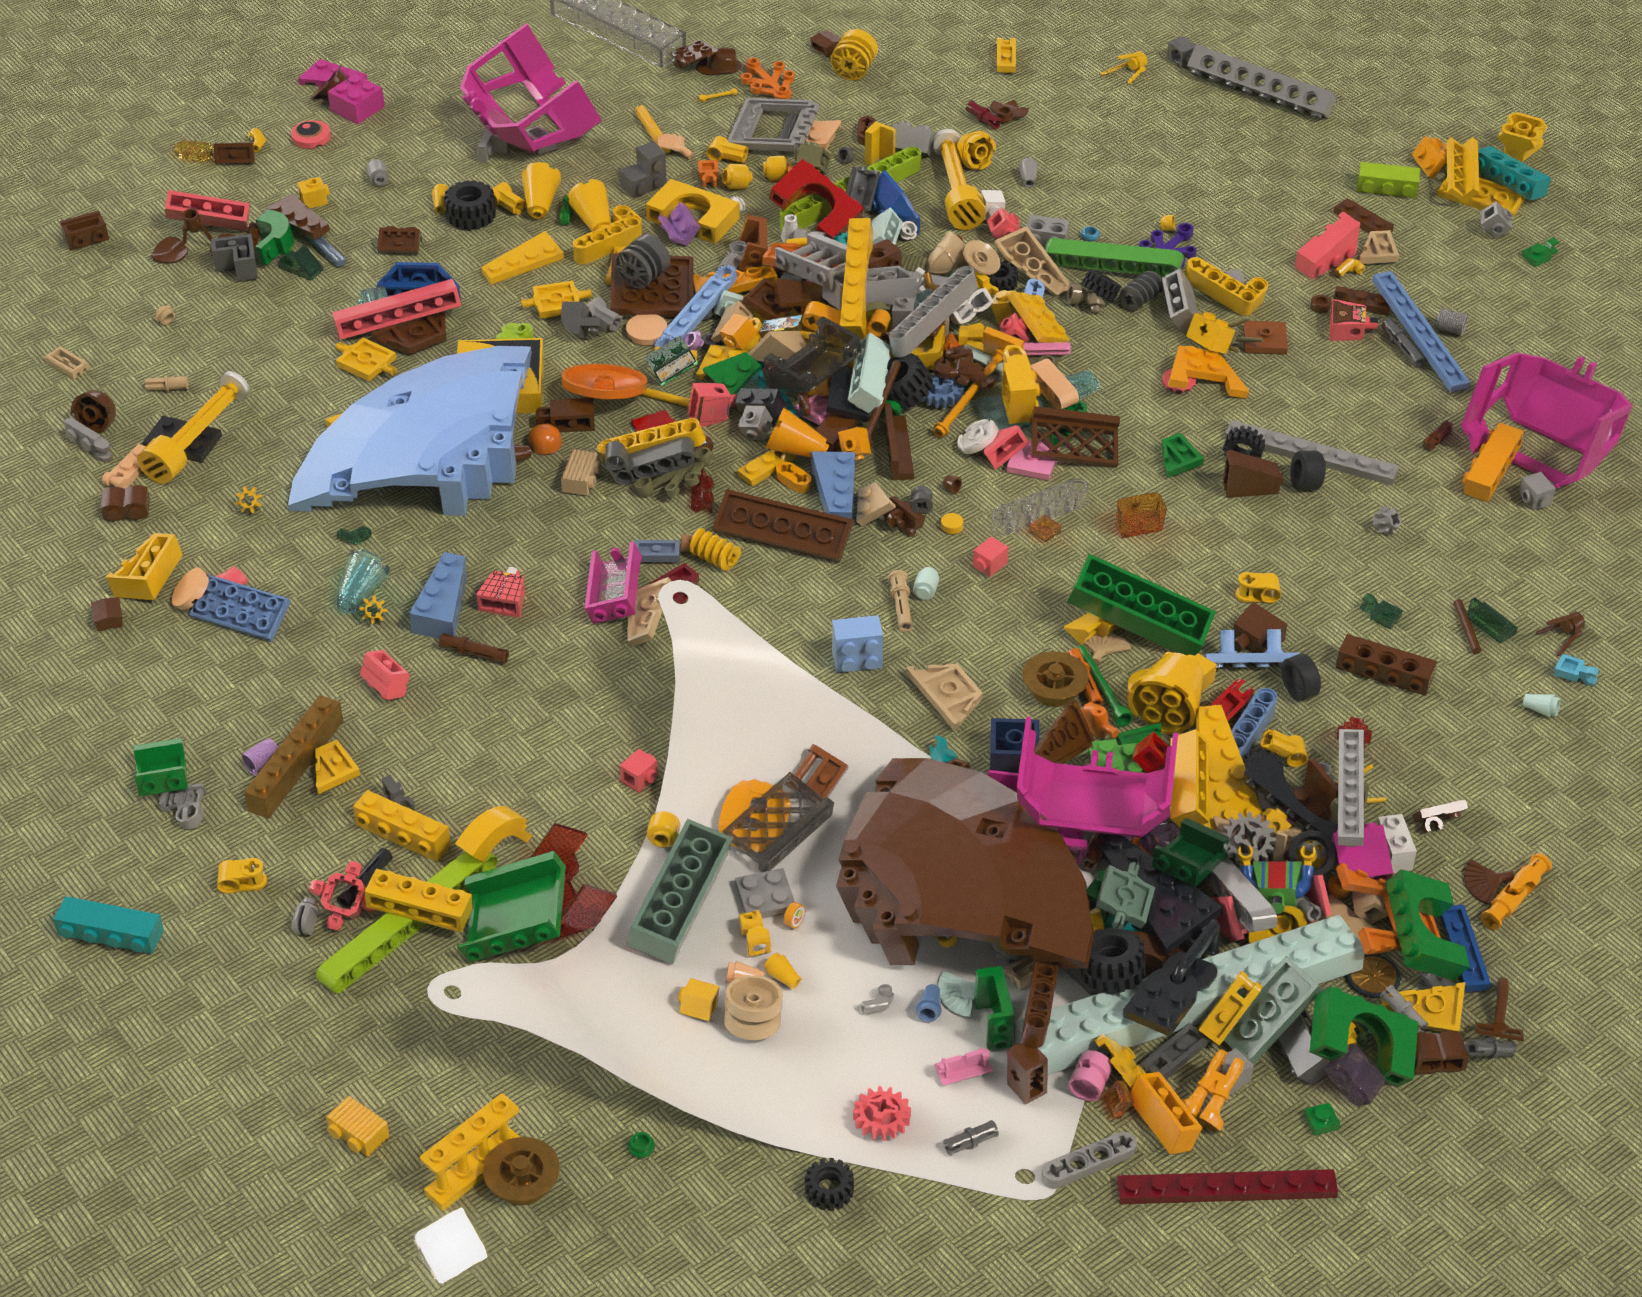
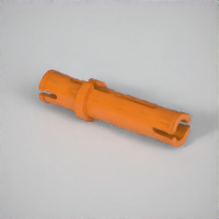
M1073 648L1069 650L1067 654L1078 658L1088 670V684L1083 690L1088 703L1092 702L1102 706L1104 700L1101 698L1090 674L1089 664L1084 661L1080 649Z

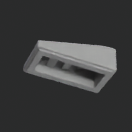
M540 125L525 130L532 141L551 134ZM556 144L537 149V153L542 154L557 149Z

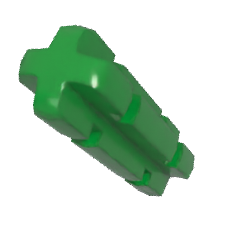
M567 195L563 197L559 215V224L566 226L570 223L573 209L569 204Z

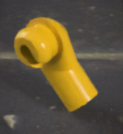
M252 128L248 132V137L252 136L251 140L254 141V151L259 152L265 144L266 138L260 129Z
M1348 258L1334 272L1338 277H1342L1348 271L1361 274L1364 272L1365 266L1359 260Z

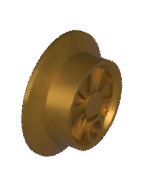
M1053 651L1044 652L1032 657L1023 668L1022 678L1025 686L1031 691L1033 697L1038 702L1047 706L1060 707L1072 702L1086 688L1089 675L1086 666L1078 658L1067 653Z
M517 1137L500 1143L488 1154L483 1167L484 1180L490 1191L514 1205H529L539 1201L555 1185L560 1172L559 1159L553 1148L547 1143L531 1137Z

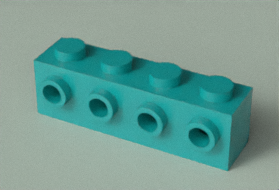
M65 896L53 918L57 934L64 938H75L89 943H100L114 948L120 947L153 954L164 932L160 914Z

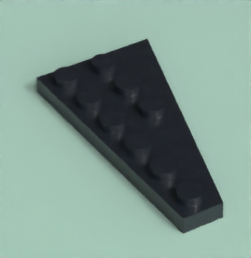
M1113 834L1099 844L1100 852L1108 865L1128 872L1129 864L1135 862V866L1137 864L1140 866L1137 877L1155 887L1146 922L1152 928L1156 939H1159L1163 945V950L1166 954H1169L1207 926L1212 919H1216L1223 914L1222 906L1196 887L1153 868V857L1126 837Z

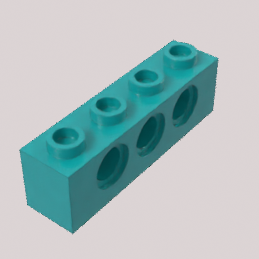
M1492 146L1478 149L1479 173L1529 200L1546 196L1551 177Z

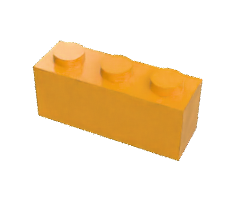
M1160 1072L1138 1075L1128 1096L1129 1101L1170 1155L1191 1151L1202 1130V1126Z

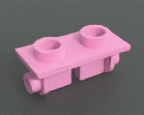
M982 1047L976 1051L965 1053L964 1056L958 1055L948 1059L942 1058L941 1062L934 1064L943 1086L993 1072L988 1061L990 1059L989 1050Z

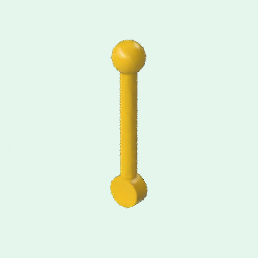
M733 88L731 91L707 96L702 94L699 96V101L705 102L707 99L726 95L735 96L738 94V90Z

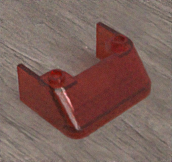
M557 823L551 826L531 855V857L555 851L566 865L560 937L550 939L553 941L595 928L617 898V894L586 884H583L577 893L575 892L571 880L579 871V863L575 853L588 835L584 831Z

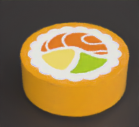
M797 902L791 903L785 911L784 924L793 929L798 928L805 917V906Z

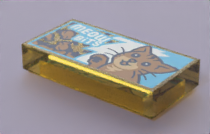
M803 315L764 320L759 334L763 338L769 331L801 332L804 325L802 322Z

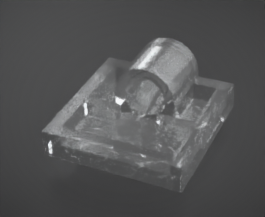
M462 1207L412 1235L418 1247V1254L423 1265L432 1273L438 1285L488 1257Z

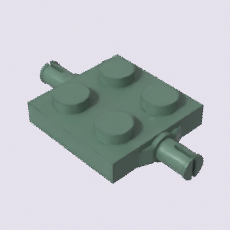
M1135 862L1129 864L1128 872L1121 871L1111 865L1105 871L1096 907L1115 915L1112 924L1114 929L1116 926L1117 929H1123L1124 921L1142 929L1148 917L1155 887L1137 877L1140 866L1139 864L1135 866Z

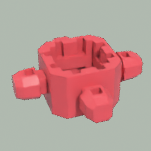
M350 861L345 869L347 874L335 873L329 876L327 884L325 881L312 880L309 890L317 896L321 897L322 895L321 902L324 908L329 913H332V916L329 915L328 929L339 931L344 923L343 917L354 919L360 916L363 908L364 911L372 913L378 911L366 907V886L362 880L357 879L362 871V865L358 862ZM338 883L358 887L359 892L351 910L331 905V898Z

